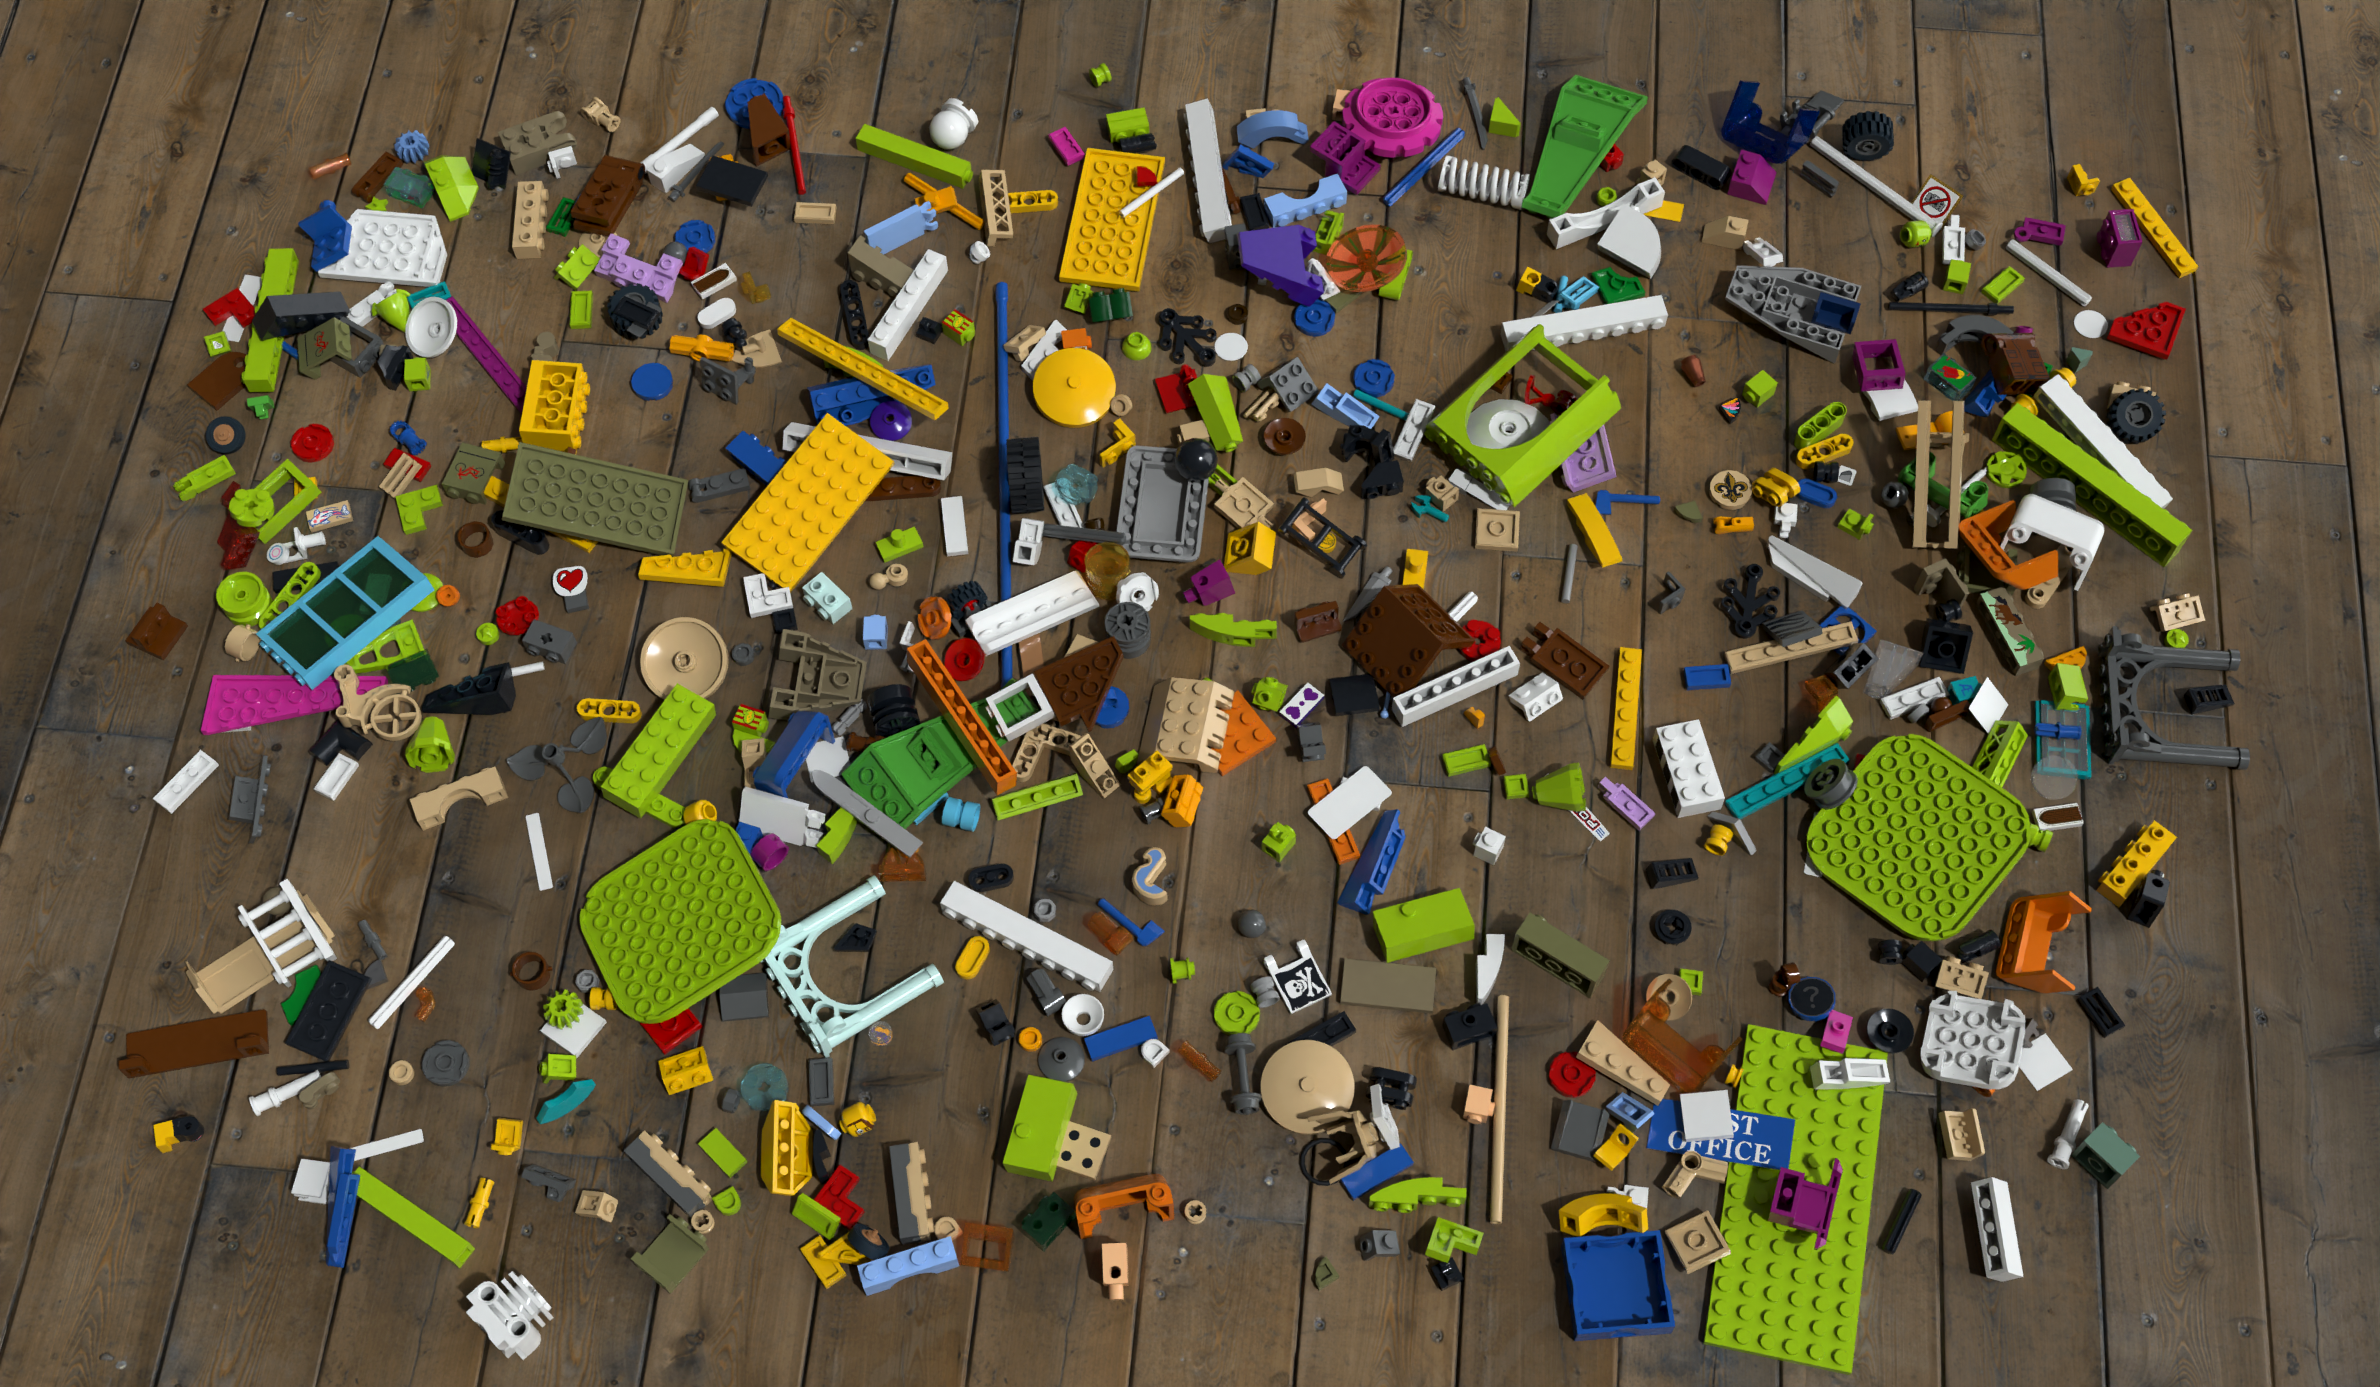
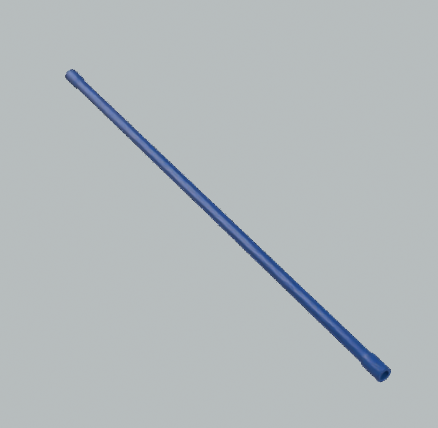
M999 282L996 284L1000 586L1001 602L1011 598L1010 491L1006 439H1009L1008 352H1005L1003 346L1008 342V284ZM1012 645L1001 650V689L1013 678Z

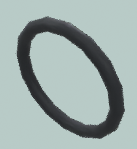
M1319 1138L1311 1141L1304 1147L1300 1155V1167L1302 1173L1310 1182L1316 1185L1329 1186L1332 1185L1329 1181L1317 1180L1307 1172L1305 1156L1308 1150L1316 1144L1329 1143L1337 1147L1342 1155L1347 1153L1340 1143L1332 1139ZM1348 1161L1344 1162L1343 1168L1348 1166Z

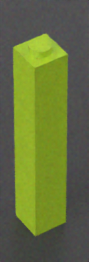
M864 124L856 136L858 151L964 189L967 182L969 183L973 177L969 161Z
M361 1167L352 1172V1174L360 1175L357 1198L459 1269L475 1250L467 1240Z

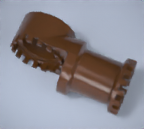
M851 732L846 749L850 752L852 750L863 752L870 744L886 737L875 736V738H866Z
M1792 962L1780 966V970L1775 972L1768 986L1772 995L1784 997L1793 984L1800 982V973L1797 965Z

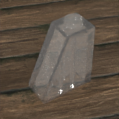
M1880 639L1875 650V656L1878 660L1870 667L1863 693L1876 699L1888 696L1918 666L1923 652Z

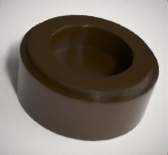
M1234 304L1229 307L1228 320L1232 324L1241 325L1247 321L1248 310L1244 305Z

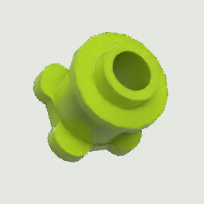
M1189 957L1181 961H1174V958H1170L1173 984H1176L1178 979L1189 978L1191 980V975H1195L1194 961L1189 962Z

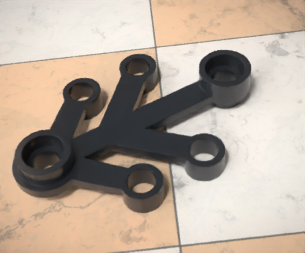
M1170 308L1164 309L1160 313L1159 323L1164 327L1163 336L1160 339V349L1169 351L1172 348L1171 330L1173 329L1177 333L1176 348L1172 355L1175 364H1182L1185 361V354L1183 352L1185 342L1197 353L1202 365L1209 367L1215 363V351L1211 348H1203L1193 338H1204L1209 343L1214 342L1217 338V333L1214 329H1201L1204 325L1202 316H1179L1175 310ZM1180 324H1191L1194 329L1183 328Z
M1751 564L1746 568L1745 579L1748 581L1746 598L1738 590L1735 579L1728 578L1723 585V589L1730 593L1744 610L1742 617L1733 607L1734 600L1731 597H1724L1720 604L1721 609L1726 611L1735 621V632L1743 639L1752 637L1756 633L1758 625L1768 619H1774L1778 612L1774 605H1767L1762 614L1752 618L1753 611L1770 601L1778 600L1780 596V589L1771 586L1766 594L1755 600L1757 582L1761 580L1763 575V569L1758 564ZM1727 584H1732L1734 587H1728ZM1770 592H1775L1777 595L1773 596ZM1724 602H1728V603H1730L1731 605H1730V606H1726V605L1724 604ZM1771 610L1774 614H1769L1767 611ZM1742 625L1748 626L1749 629H1745Z

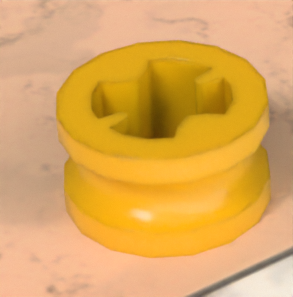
M1732 1064L1725 1084L1732 1083L1733 1087L1736 1088L1744 1069H1737Z

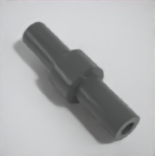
M366 920L360 921L358 926L365 936L366 944L369 948L373 949L378 959L384 960L387 954L380 944L381 939L378 934L372 931Z

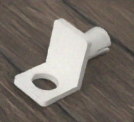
M295 527V541L283 543V545L288 549L296 547L298 552L294 556H289L285 563L307 559V548L326 545L323 532L304 536L298 527Z
M908 621L900 641V645L905 651H907L908 647L914 645L909 643L915 629L910 621ZM906 653L900 669L905 672L909 670V673H914L907 663Z

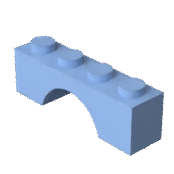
M1337 173L1320 179L1319 188L1311 197L1294 199L1282 192L1264 198L1265 213L1273 228L1283 227L1288 223L1303 220L1314 214H1321L1326 210L1341 207L1346 204L1347 190Z
M951 1236L858 1265L857 1267L863 1289L868 1296L890 1289L895 1283L910 1276L922 1273L937 1274L959 1267V1262Z

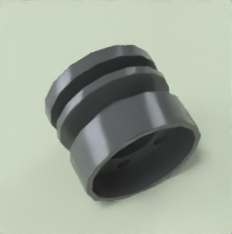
M2047 478L2037 481L2029 488V494L2037 495L2076 511L2075 485L2071 481L2061 478Z
M1122 602L1110 608L1105 617L1106 639L1112 636L1115 637L1125 659L1139 657L1147 651L1151 642V625L1149 614L1144 607L1135 602Z

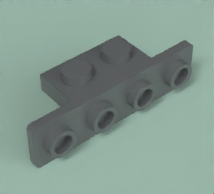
M263 755L260 761L257 779L235 776L228 820L251 823L248 842L251 844L254 843L256 837L261 836L262 831L259 817L264 815L265 804L261 802L262 796L266 797L268 784L264 783L265 776H269L271 764L267 763L268 756Z

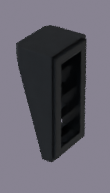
M2226 684L2191 688L2183 695L2192 715L2235 704ZM2219 692L2223 693L2225 700H2222ZM2213 693L2215 694L2218 701L2214 700V697L2212 695ZM2205 695L2208 696L2210 702H2207Z
M1692 858L1651 862L1646 868L1651 889L1691 882L1699 878ZM1682 866H1685L1687 875L1684 874Z

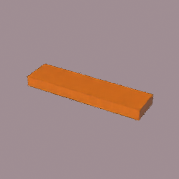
M1328 778L1307 785L1314 805L1333 791ZM1350 829L1346 830L1336 839L1330 838L1326 833L1339 865L1360 858V853Z

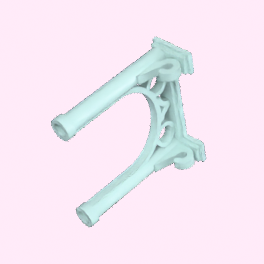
M875 875L866 879V883L787 929L781 925L780 934L775 946L768 956L760 962L765 961L768 966L765 969L772 981L777 980L780 985L777 987L783 999H789L791 1004L788 1007L794 1017L799 1015L803 1021L800 1023L802 1030L811 1039L818 1054L822 1052L825 1058L830 1057L829 1053L832 1052V1048L932 987L935 986L937 988L944 983L942 976L932 963L876 998L858 1005L836 1002L825 996L814 984L809 972V954L813 943L822 932L886 894ZM806 939L802 951L794 948L795 945ZM789 955L801 958V964L795 970H789L784 964L785 958ZM800 976L801 984L795 990L788 977L796 978ZM810 998L816 1002L811 1009V1014L802 999ZM828 1007L834 1009L833 1018L825 1023L819 1020L817 1013L821 1008ZM840 1012L854 1013L845 1019L840 1016Z

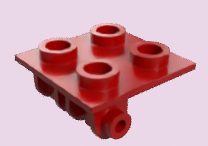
M1187 364L1181 366L1180 373L1155 379L1166 413L1197 406L1188 386L1190 382L1197 378L1195 369H1192Z

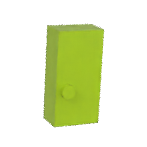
M1460 888L1373 911V928L1387 963L1474 939L1475 924Z
M1028 1075L1003 1160V1165L1007 1172L1053 1182L1064 1136L1077 1097L1074 1084Z

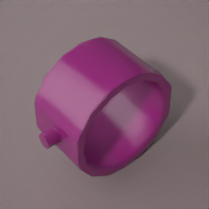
M772 833L763 837L755 845L751 852V857L764 871H769L777 867L785 859L789 847L780 837Z

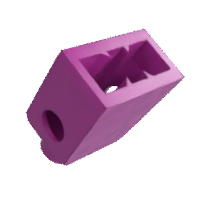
M1221 560L1214 562L1193 575L1191 581L1194 587L1183 592L1188 604L1200 598L1204 606L1235 594L1230 577Z

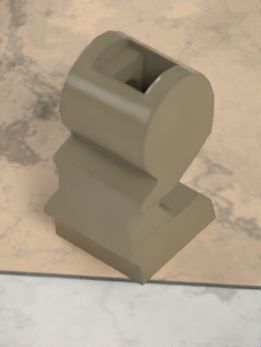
M551 332L540 333L537 337L538 346L534 347V353L531 355L532 360L553 361L552 357L557 356L559 351L556 339Z

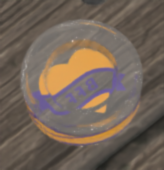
M878 1021L870 1027L869 1037L872 1043L884 1046L891 1041L893 1032L888 1023Z

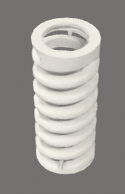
M1446 155L1440 175L1438 191H1446L1448 186L1450 194H1454L1459 188L1460 196H1466L1469 191V196L1472 199H1475L1480 192L1481 201H1486L1490 195L1491 203H1497L1500 198L1502 206H1506L1511 199V206L1521 210L1530 174L1521 175L1520 180L1523 181H1520L1519 186L1521 187L1518 192L1520 178L1518 171L1514 172L1508 188L1509 170L1504 169L1497 187L1499 168L1496 166L1493 168L1487 184L1489 166L1484 164L1476 183L1478 163H1472L1466 180L1468 161L1464 159L1455 179L1457 158Z

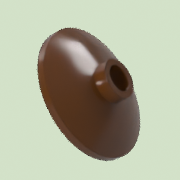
M1290 418L1276 419L1269 423L1264 431V441L1267 447L1281 455L1297 452L1302 448L1306 439L1303 426Z

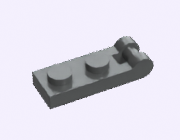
M745 468L703 479L693 478L688 481L689 489L692 490V501L695 503L751 490Z

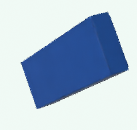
M1150 1016L1086 1037L1084 1041L1093 1062L1144 1044L1150 1039H1158Z
M1401 1143L1399 1144L1400 1147L1386 1151L1363 1165L1360 1170L1341 1179V1183L1353 1201L1413 1165L1414 1162Z

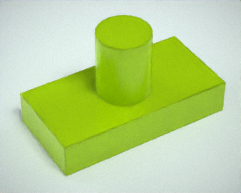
M915 526L904 531L895 529L892 531L891 536L876 542L877 549L884 563L924 547Z

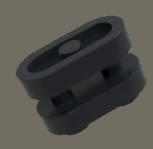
M1373 1067L1371 1069L1369 1078L1375 1082V1085L1379 1084L1381 1086L1382 1103L1390 1104L1399 1110H1406V1107L1412 1106L1414 1096L1407 1091L1416 1088L1417 1077L1409 1073L1381 1067ZM1368 1085L1366 1097L1372 1103L1370 1086L1373 1085ZM1387 1085V1086L1397 1087L1398 1089H1393V1088L1384 1087V1086Z

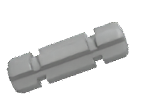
M861 699V703L855 704L853 707L850 706L839 718L840 721H836L833 724V732L839 736L846 731L845 728H848L860 716L859 713H862L867 708L866 702Z

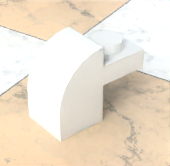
M1022 518L1019 540H1016L1013 562L1028 565L1037 564L1043 542L1041 540L1044 521Z

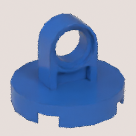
M1113 686L1110 687L1095 724L1107 729L1117 727L1124 722L1127 714H1129V700L1122 690Z

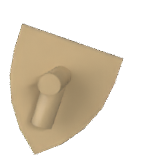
M770 329L749 337L746 340L747 345L742 346L743 350L736 349L731 360L745 366L744 360L750 357L753 359V366L757 368L782 363Z

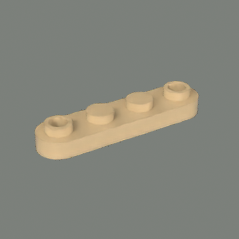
M2064 544L2058 547V577L2029 588L2025 601L2030 607L2040 609L2049 601L2073 566L2070 562L2071 551L2068 550H2073V548Z

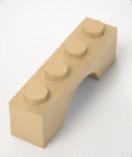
M496 767L482 769L479 773L471 776H464L451 784L441 785L433 791L420 793L410 799L417 822L424 831L444 823L448 809L460 799L476 798L488 806L508 798L498 770Z

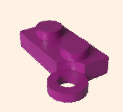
M2025 217L2023 227L2016 228L2014 237L2020 242L2034 240L2061 246L2064 241L2066 225ZM2023 232L2025 233V236L2019 235V233Z

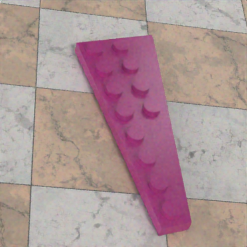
M213 675L201 732L203 735H211L335 710L343 706V695L334 676H329L312 690L306 684L302 686L291 675ZM357 676L360 682L357 694L363 695L376 687L387 685V677Z

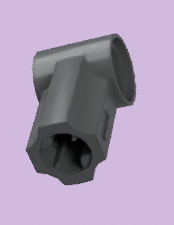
M1037 969L1026 978L1038 998L1037 1001L1047 1017L1064 1007L1066 999L1058 987L1055 988L1044 969Z

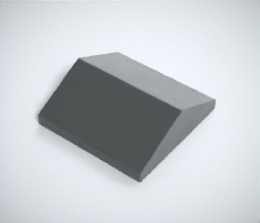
M767 973L739 975L720 988L723 1022L769 1017Z

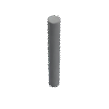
M1576 544L1569 545L1561 602L1566 604L1570 603L1578 548Z

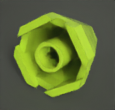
M432 716L425 718L420 723L406 747L405 756L410 767L416 769L417 765L425 773L445 771L448 768V764L454 762L455 754L443 720Z
M1579 762L1568 764L1536 780V786H1532L1534 800L1538 799L1540 805L1576 812L1586 810V798H1582V795L1585 793V787Z

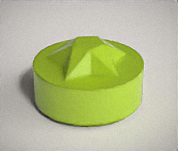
M484 623L476 631L478 640L484 645L494 644L500 636L498 628L493 623Z
M2180 629L2170 630L2164 638L2166 647L2185 648L2189 641L2188 635Z

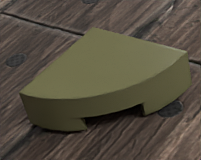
M1695 501L1675 506L1674 511L1679 517H1683L1693 523L1702 522L1703 518Z
M1324 1257L1319 1262L1316 1269L1315 1282L1319 1291L1339 1279L1338 1273L1327 1257Z

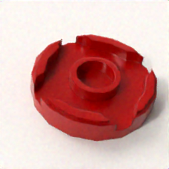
M308 424L309 426L301 427L294 433L291 447L296 457L303 462L312 463L320 461L332 452L334 437L329 429L322 424Z
M1575 1051L1559 1054L1554 1058L1549 1068L1551 1086L1557 1093L1570 1098H1577L1587 1094L1596 1080L1595 1068L1576 1058L1578 1052Z

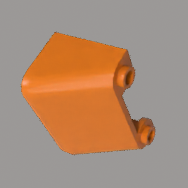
M1149 1174L1083 1188L1077 1191L1073 1198L1080 1238L1093 1237L1092 1231L1094 1226L1102 1223L1100 1211L1142 1202L1147 1203L1149 1213H1158L1163 1222L1174 1220V1203L1166 1179L1160 1174Z

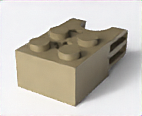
M555 111L498 132L504 149L511 152L510 163L515 175L547 164V161H550L548 152L569 146L572 147L573 151L576 149L577 141L570 133L556 134L563 130L567 124L566 117L562 112Z

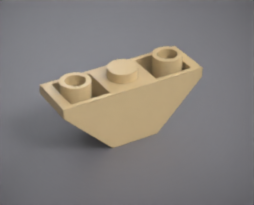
M1088 733L1083 734L1069 746L1071 761L1080 775L1102 798H1106L1121 785Z

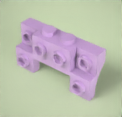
M610 233L601 249L603 255L594 269L596 275L614 282L618 287H628L632 283L634 286L637 283L642 284V287L646 285L650 290L653 289L658 300L668 303L673 294L677 275L683 265L682 261L663 253L657 266H653L625 255L630 245L629 241Z

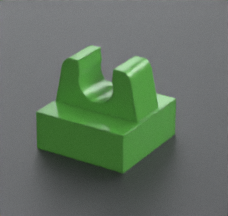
M268 395L247 399L248 407L256 412V416L260 420L269 418L268 409L274 408V401Z

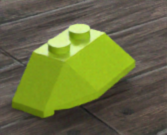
M440 155L424 161L423 163L449 221L451 222L469 215L470 207L475 200L479 187L466 158Z

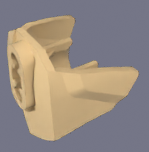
M1335 1111L1307 1118L1308 1122L1318 1121L1322 1124L1346 1121L1327 1128L1328 1135L1342 1131L1352 1134L1355 1144L1348 1154L1336 1157L1339 1164L1363 1156L1360 1160L1339 1170L1337 1175L1329 1180L1330 1184L1360 1170L1366 1162L1376 1158L1378 1134L1372 1122L1369 1123L1361 1111Z

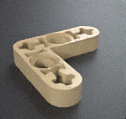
M1044 723L1026 732L1012 765L1017 772V781L1026 782L1031 778L1044 747L1070 756L1069 747L1067 748L1069 739L1072 744L1081 735ZM1038 730H1041L1042 734L1035 737L1034 732L1037 733ZM1055 736H1062L1065 739L1059 745L1054 744L1052 740ZM1027 748H1034L1036 753L1028 757L1024 754V751ZM1023 761H1024V762H1026V765H1025V771H1026V772H1022V774L1020 775V774H1018V770H1021V769H1022V767H1023V765H1024V764H1023Z

